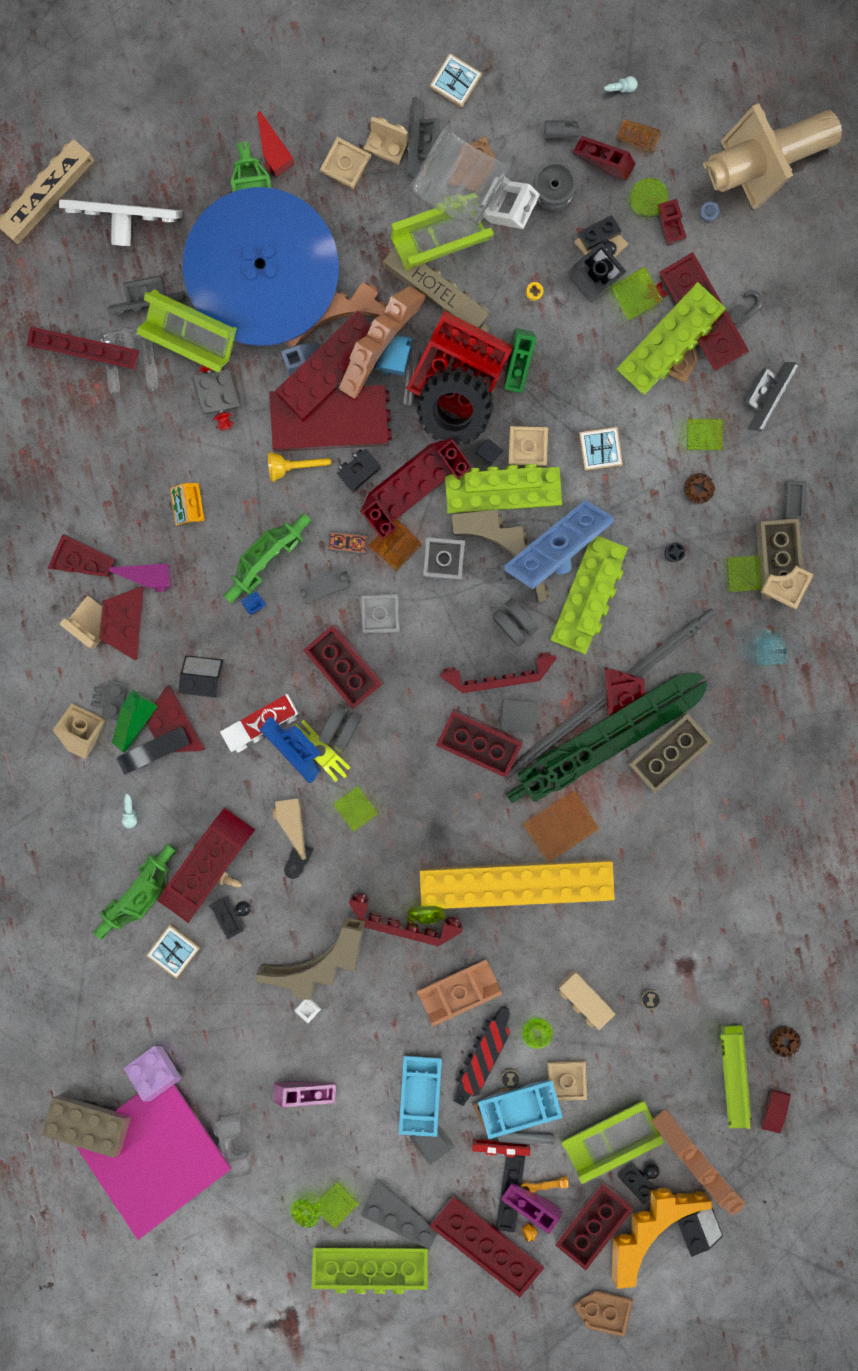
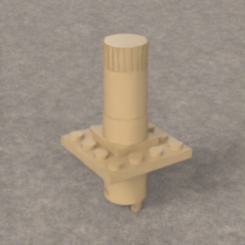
M756 104L747 111L721 140L725 150L713 154L709 161L703 163L705 169L708 168L715 190L727 191L742 185L754 210L761 207L793 176L790 167L792 162L838 144L842 136L841 124L835 113L826 110L786 127L773 130L760 104Z

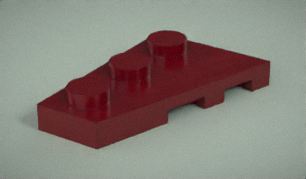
M62 534L47 569L107 577L110 574L109 567H113L116 559L66 534Z

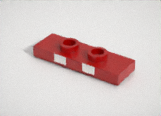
M472 1139V1152H485L489 1156H495L497 1153L504 1154L506 1157H515L516 1155L530 1156V1145L500 1143L497 1140Z

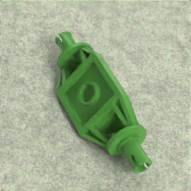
M242 142L238 143L237 148L240 160L233 165L232 191L235 192L253 187L271 188L269 174L260 165L259 159L251 158L249 142H244L245 150H243Z
M302 513L292 525H288L284 521L283 524L285 526L266 530L239 558L236 576H231L235 580V584L223 596L232 604L243 591L249 595L252 594L251 591L263 581L257 573L266 567L267 562L272 557L279 554L282 547L290 553L299 541L302 542L303 539L300 537V532L312 522L311 519Z
M167 844L158 856L149 854L148 859L138 868L141 875L132 883V886L120 897L119 901L112 899L106 909L100 912L104 920L93 931L96 937L103 940L112 927L120 930L123 924L141 919L161 896L166 887L167 873L170 871L166 863L177 852L172 845ZM158 867V868H159V873H158V876H157V878H156V877L154 876V873H155V871H156V868Z

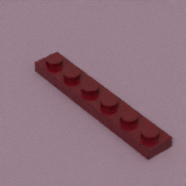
M30 327L26 345L136 370L140 352L136 349Z

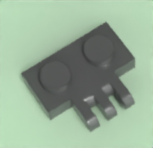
M108 680L107 689L94 687L93 691L101 692L100 695L92 694V698L99 699V703L91 702L90 706L103 708L101 718L117 721L121 706L126 699L128 683Z

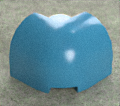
M394 336L377 360L374 369L382 371V375L390 376V373L404 376L407 362L409 361V353L412 349L413 338Z

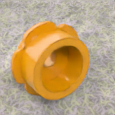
M526 1223L525 1226L521 1227L524 1238L527 1242L531 1240L534 1242L535 1236L538 1235L536 1228L533 1224Z

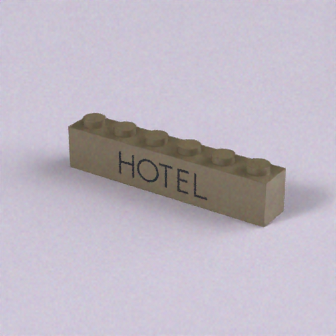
M395 247L391 250L383 261L384 268L408 286L411 285L426 295L425 298L444 312L445 310L478 328L483 326L489 318L488 308L485 305L474 302L472 300L473 297L466 291L462 293L457 289L458 286L453 281H446L441 277L442 274L437 269L429 268L426 265L427 263L412 267L406 271Z

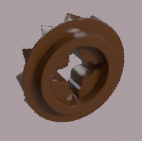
M693 474L685 482V495L693 503H705L714 495L715 486L713 479L707 474ZM703 482L702 488L705 491H701L696 495L697 488L694 485H699Z
M780 1027L771 1035V1048L781 1057H793L796 1052H799L801 1045L800 1035L791 1027ZM783 1036L787 1040L791 1039V1041L789 1042V1049L785 1045L781 1046V1044L784 1042Z

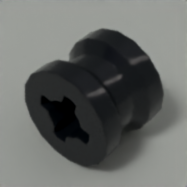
M674 542L665 548L664 555L668 561L678 562L684 558L686 550L681 543Z

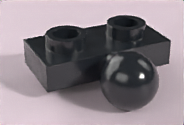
M611 215L583 229L578 233V237L587 251L595 248L602 242L606 250L615 255L617 246L609 240L620 235L621 229Z
M227 896L209 905L226 940L244 931L237 916L244 917L250 913L251 907L248 902L241 901L233 909Z
M631 1162L618 1173V1177L644 1205L651 1199V1190H657L648 1179L657 1178L660 1174V1169L656 1164L650 1163L646 1165L644 1173H642Z

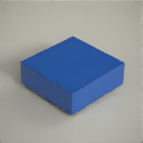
M257 591L240 600L250 615L266 606Z

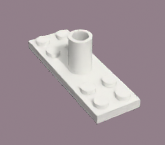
M59 200V208H65V212L82 213V210H85V214L101 215V212L112 213V245L130 246L131 215H141L143 220L153 221L158 220V217H162L163 222H177V219L183 218V210L79 200Z

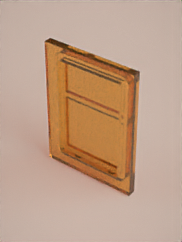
M572 791L523 824L548 862H551L600 829L575 791Z

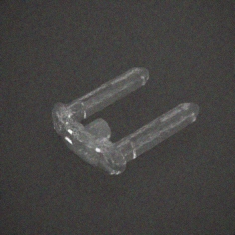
M124 327L104 333L100 341L115 345V341L122 339L123 347L127 348L135 347L134 338L139 337L142 339L147 387L150 392H156L158 377L154 342L138 335V327ZM147 347L150 348V357H151V365H150V366H149V359H148V350H147ZM106 363L109 391L112 396L116 397L120 392L118 366L113 365L111 370V364Z

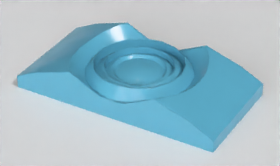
M404 1056L399 1134L437 1137L442 1058Z
M552 1080L530 1083L518 1089L499 1092L478 1101L488 1139L563 1118Z

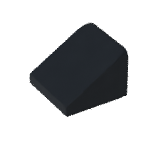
M488 439L478 449L476 454L489 465H492L503 450Z

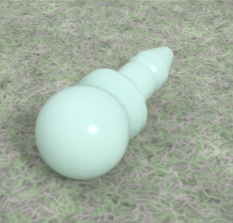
M628 76L625 79H620L617 83L608 84L604 87V90L609 92L619 90L621 93L633 92L636 90L638 83L636 78Z
M126 794L124 798L125 810L122 812V825L130 829L136 826L137 818L135 810H132L130 795Z

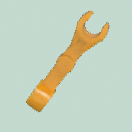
M563 1176L557 1178V1180L542 1181L540 1183L523 1181L521 1187L527 1186L529 1187L528 1191L534 1193L537 1190H547L555 1187L567 1188L569 1184L568 1178Z

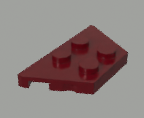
M138 587L102 601L99 639L132 660H137L144 587Z
M604 667L607 717L645 695V685L642 677Z
M170 685L166 686L155 702L158 707L146 722L154 739L183 726L191 744L175 752L205 750Z

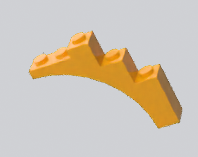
M667 1188L651 1190L650 1212L640 1211L639 1213H632L631 1234L613 1236L612 1280L617 1289L636 1287L637 1275L644 1255L658 1235L667 1227L684 1216L697 1211L712 1209V1201L706 1192L696 1191L690 1194L677 1193L673 1195L671 1190Z

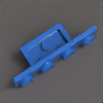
M272 717L267 718L260 731L308 783H312L319 774L320 769L311 759L316 758L320 751L296 725L283 730Z

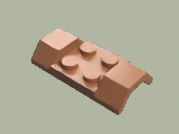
M486 959L416 991L425 1007L432 1027L502 995L497 980Z

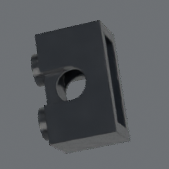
M361 449L352 456L354 459L349 464L344 462L338 467L339 472H337V476L352 493L381 469V465L367 449L363 451ZM357 464L363 467V471L359 474L352 471L353 467Z

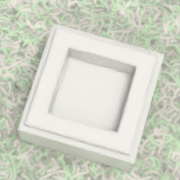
M312 999L303 1000L294 1009L307 1023L321 1010Z

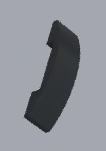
M182 726L117 757V761L123 774L126 775L191 744Z

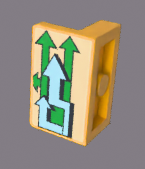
M183 483L170 488L176 525L205 521L199 483Z

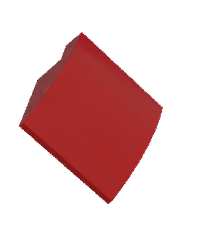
M444 310L406 389L420 396L424 384H426L431 375L434 376L440 369L444 372L446 367H452L453 370H456L458 366L463 367V371L473 370V375L476 377L477 375L483 377L482 383L486 382L490 387L489 392H492L500 377L502 368L512 351L513 345ZM447 393L438 399L440 407L462 418H467L473 413L470 401L461 394Z

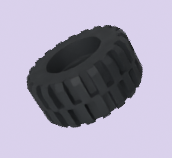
M457 366L456 370H453L452 367H446L444 372L440 369L434 376L431 375L426 384H424L417 402V414L420 415V424L425 425V432L427 434L432 433V438L436 441L438 438L441 440L452 438L457 445L460 442L468 444L471 438L476 440L479 438L480 433L486 430L493 410L492 392H489V385L486 382L482 383L483 377L473 375V370L468 369L467 372L463 371V367ZM447 393L461 394L470 401L473 413L464 419L450 418L439 408L438 399Z

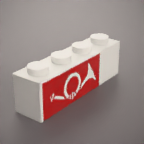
M286 694L220 731L230 751L236 750L239 753L248 748L247 743L253 740L255 744L264 738L260 728L267 718L272 717L279 725L284 722L290 724L297 720L296 715L300 713L290 695Z

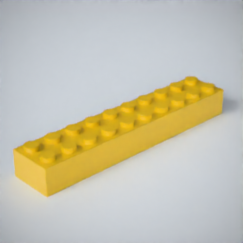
M611 859L420 868L422 910L615 900L613 861Z

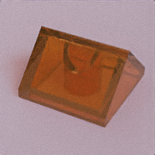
M396 519L393 523L397 528L383 540L378 535L368 545L395 572L422 545L411 531Z

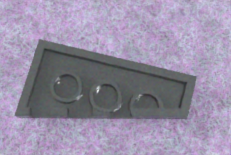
M379 1179L377 1180L361 1212V1216L430 1250L437 1232L429 1227L430 1223L425 1218L412 1210L406 1202L404 1203Z

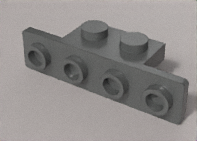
M413 97L410 106L411 123L409 124L410 139L407 146L409 154L406 170L408 175L414 179H419L421 160L438 159L440 120L438 118L423 119L424 103L417 97Z
M161 275L124 282L123 287L127 302L109 305L108 311L109 313L114 312L115 315L125 313V310L133 309V311L143 310L144 306L150 305L149 302L144 300L145 293H150L154 289L159 291L158 293L180 303L185 298V291L166 294Z
M784 362L777 376L770 370L762 368L744 401L757 411L748 427L750 430L762 431L767 425L768 419L776 409L780 397L784 394L789 381L795 375L798 367L796 362Z

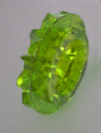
M534 1018L524 1025L522 1037L529 1047L542 1049L548 1046L552 1040L553 1030L546 1020ZM532 1028L536 1031L542 1030L543 1040L539 1037L533 1039L534 1032Z
M300 1198L291 1205V1216L301 1227L311 1228L317 1224L320 1218L318 1215L319 1209L315 1208V1203H310L309 1199L303 1200ZM308 1210L306 1215H302L303 1211Z

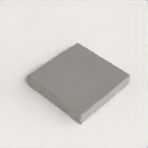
M399 594L360 595L362 634L400 632Z

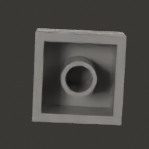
M426 537L423 578L461 581L465 541Z

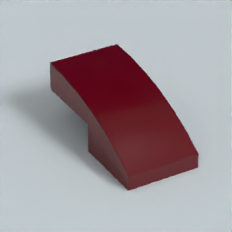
M677 199L658 204L660 221L667 245L684 241L687 236L681 221L683 216Z
M771 1090L766 1103L767 1110L761 1123L763 1130L781 1133L791 1097L789 1093Z

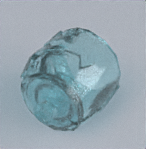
M771 630L763 631L764 634L758 636L756 641L757 665L788 664L786 645L781 634L771 633Z

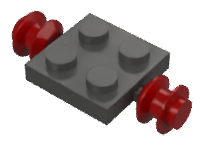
M201 365L199 372L205 374L195 375L191 378L201 413L205 415L217 412L213 418L214 421H218V425L215 428L220 429V431L229 430L234 422L229 421V417L232 414L225 412V410L235 409L240 406L230 371L227 369L219 373L213 372L214 370Z

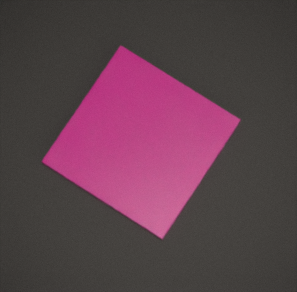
M175 1084L152 1101H142L139 1094H137L115 1111L131 1116L123 1148L119 1156L112 1158L76 1147L137 1240L232 1169Z

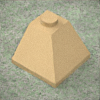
M71 703L53 731L69 752L86 759L93 749L106 719Z

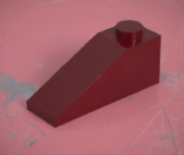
M585 136L580 138L573 150L574 155L609 175L623 180L628 179L636 165L629 151Z

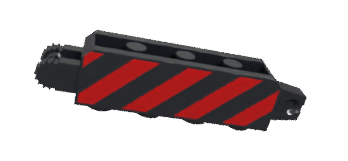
M507 1006L500 1007L495 1017L490 1016L489 1020L485 1019L481 1030H483L480 1037L476 1036L472 1044L474 1047L472 1053H468L463 1062L466 1064L462 1071L459 1070L455 1077L457 1089L453 1101L461 1106L465 1105L470 1096L474 1097L480 1094L510 1035V1029L507 1024L510 1012Z

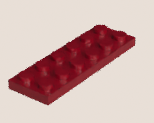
M694 252L659 272L676 304L697 282L722 304ZM726 310L711 325L712 329L705 336L702 335L697 340L714 372L749 353L746 344Z
M357 311L275 390L301 419L343 380L351 361L349 358L357 341L367 336L371 324Z
M454 1195L430 1223V1228L519 1298L544 1269L540 1262Z

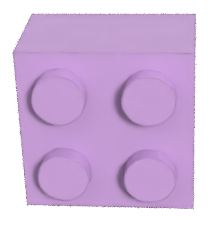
M153 1046L123 1068L142 1101H152L182 1079L163 1046Z

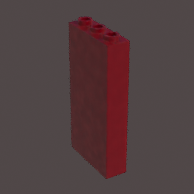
M385 385L363 386L358 397L355 399L339 388H334L303 419L275 391H269L272 448L274 452L389 446L388 440H392V431L387 427V421H391L390 410L386 409V402H390L389 390L385 391Z

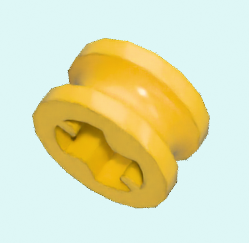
M532 282L526 288L525 293L528 299L536 301L541 298L544 290L540 283ZM532 287H536V290L540 291V293H537V296H533V293L529 292V290H532Z

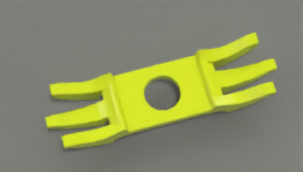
M303 720L301 723L311 733L310 735L294 723L293 725H296L315 747L318 745L325 747V754L314 759L335 782L338 780L329 768L330 766L346 778L347 775L335 761L338 760L347 770L351 767L328 745L319 741L320 736L306 721Z

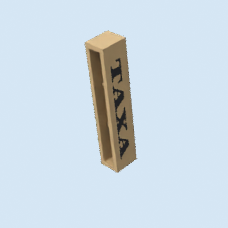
M73 139L71 142H67L63 146L62 152L51 159L49 166L39 172L33 184L28 185L24 189L23 195L12 202L11 208L6 213L0 215V230L18 245L95 161L91 154L76 140Z

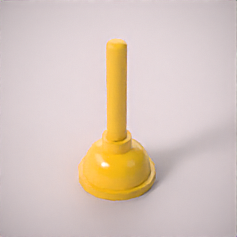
M272 451L268 452V468L271 482L281 479L286 471H291V469L331 465L330 458L290 461L284 460L280 454L273 453Z

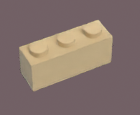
M575 970L558 984L560 989L558 993L565 1000L569 999L573 1003L572 1008L578 1014L583 1013L587 1017L585 1021L591 1028L596 1027L600 1030L616 1015L611 1007Z

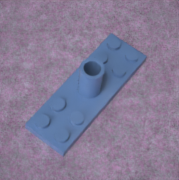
M584 500L505 564V571L532 589L553 572L566 574L572 569L571 557L614 523V517Z

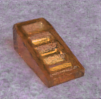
M624 119L617 138L645 150L655 152L661 132L660 129ZM628 127H631L629 135H625ZM635 130H638L636 138H634L633 135L635 133ZM643 132L646 133L644 139L640 140Z

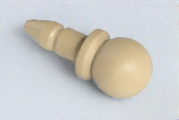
M226 872L216 883L220 885L228 884L233 887L242 886L238 880L228 877Z

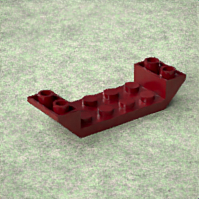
M452 438L429 444L370 491L360 512L383 540L397 528L393 521L445 481L446 476L453 475L458 480L472 466Z
M551 652L538 654V658H534L536 674H534V670L521 672L522 676L515 677V673L502 675L503 679L496 680V676L483 678L484 682L477 683V680L464 681L465 685H462L460 671H455V667L443 669L444 673H440V678L461 693L541 681L554 663L556 655H551Z
M224 807L165 887L157 901L189 923L256 829Z
M351 894L349 899V905L358 920L365 921L364 928L434 946L442 945L463 931L462 923L454 917L443 918L441 930L438 933L437 929L432 927L423 929L413 922L404 924L400 923V920L397 918L389 917V919L381 918L380 914L370 912V915L366 914L370 899L366 898L367 895Z

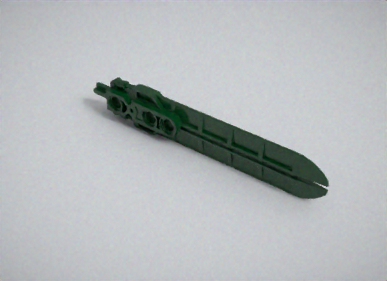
M699 673L677 675L563 745L543 754L532 766H527L523 771L518 772L517 776L522 784L506 793L508 799L513 803L528 794L533 802H538L539 799L546 797V794L559 791L575 782L578 777L693 708L703 697L708 684L705 680L697 686L689 688L705 677ZM582 751H586L584 756L579 757ZM565 761H570L569 765L562 767ZM539 764L544 766L542 770L535 767ZM532 781H537L535 786L530 787ZM550 782H553V788L548 789Z

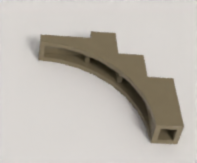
M498 509L451 515L453 536L469 535L484 538L503 547L514 557L529 546L524 544V542H528L527 531H523V526L499 528V526L503 525L502 514H498ZM543 580L534 588L537 603L546 602V598H549L548 586L544 585Z
M346 917L337 940L323 954L308 962L293 966L261 964L255 981L266 985L278 986L283 989H291L293 997L311 1000L316 982L323 985H333L337 967L344 970H355L359 959L365 921Z

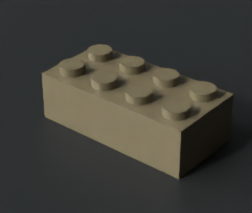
M799 519L761 521L756 524L762 590L770 574L784 576L790 573L795 566L803 569ZM761 593L762 600L773 599Z
M683 713L635 755L627 765L651 792L656 793L713 742L688 713Z
M58 1095L52 1097L41 1136L115 1158L121 1154L131 1116Z

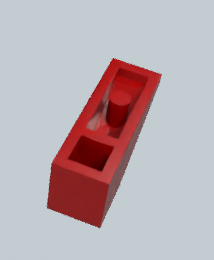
M259 111L257 117L265 160L263 165L269 174L273 173L275 177H278L295 165L294 159L261 111Z

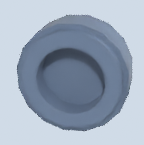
M713 201L705 202L700 209L701 217L706 221L715 220L720 213L718 204Z

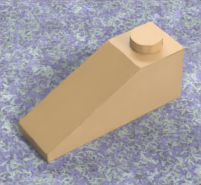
M298 798L276 801V808H273V818L278 821L279 826L301 859L304 860L306 859L300 802Z

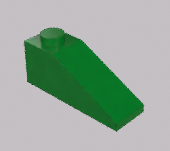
M519 328L514 330L511 341L513 347L508 357L504 390L523 393L537 339L533 331Z
M132 690L121 706L112 743L121 752L125 753L158 706L148 697Z

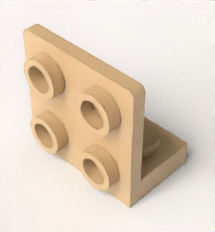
M371 117V133L364 151L400 166L408 146V131L401 125L395 124L394 126L389 124L382 117Z
M87 596L69 619L64 618L60 625L88 648L95 649L101 642L99 633L102 606L93 598Z

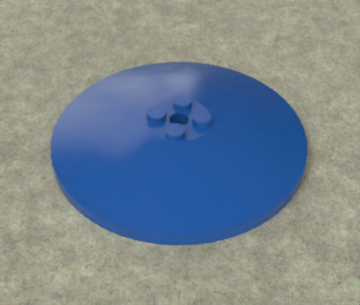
M253 187L241 189L221 197L199 216L185 244L183 276L188 295L196 310L232 328L236 327L237 331L234 341L251 346H273L300 337L314 327L324 316L336 292L339 260L337 248L328 226L310 205L302 199L282 190ZM263 259L266 262L265 267L257 269L254 266L256 260Z

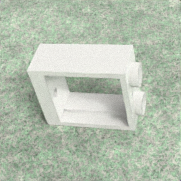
M496 179L480 214L492 224L524 229L540 194L530 184ZM507 192L518 193L509 214L498 212Z

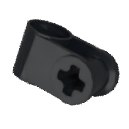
M305 844L306 859L304 860L301 859L295 848H292L284 868V873L288 878L295 879L300 876L314 848ZM296 865V870H298V873L295 872L293 875L290 874L291 870L288 869V867Z

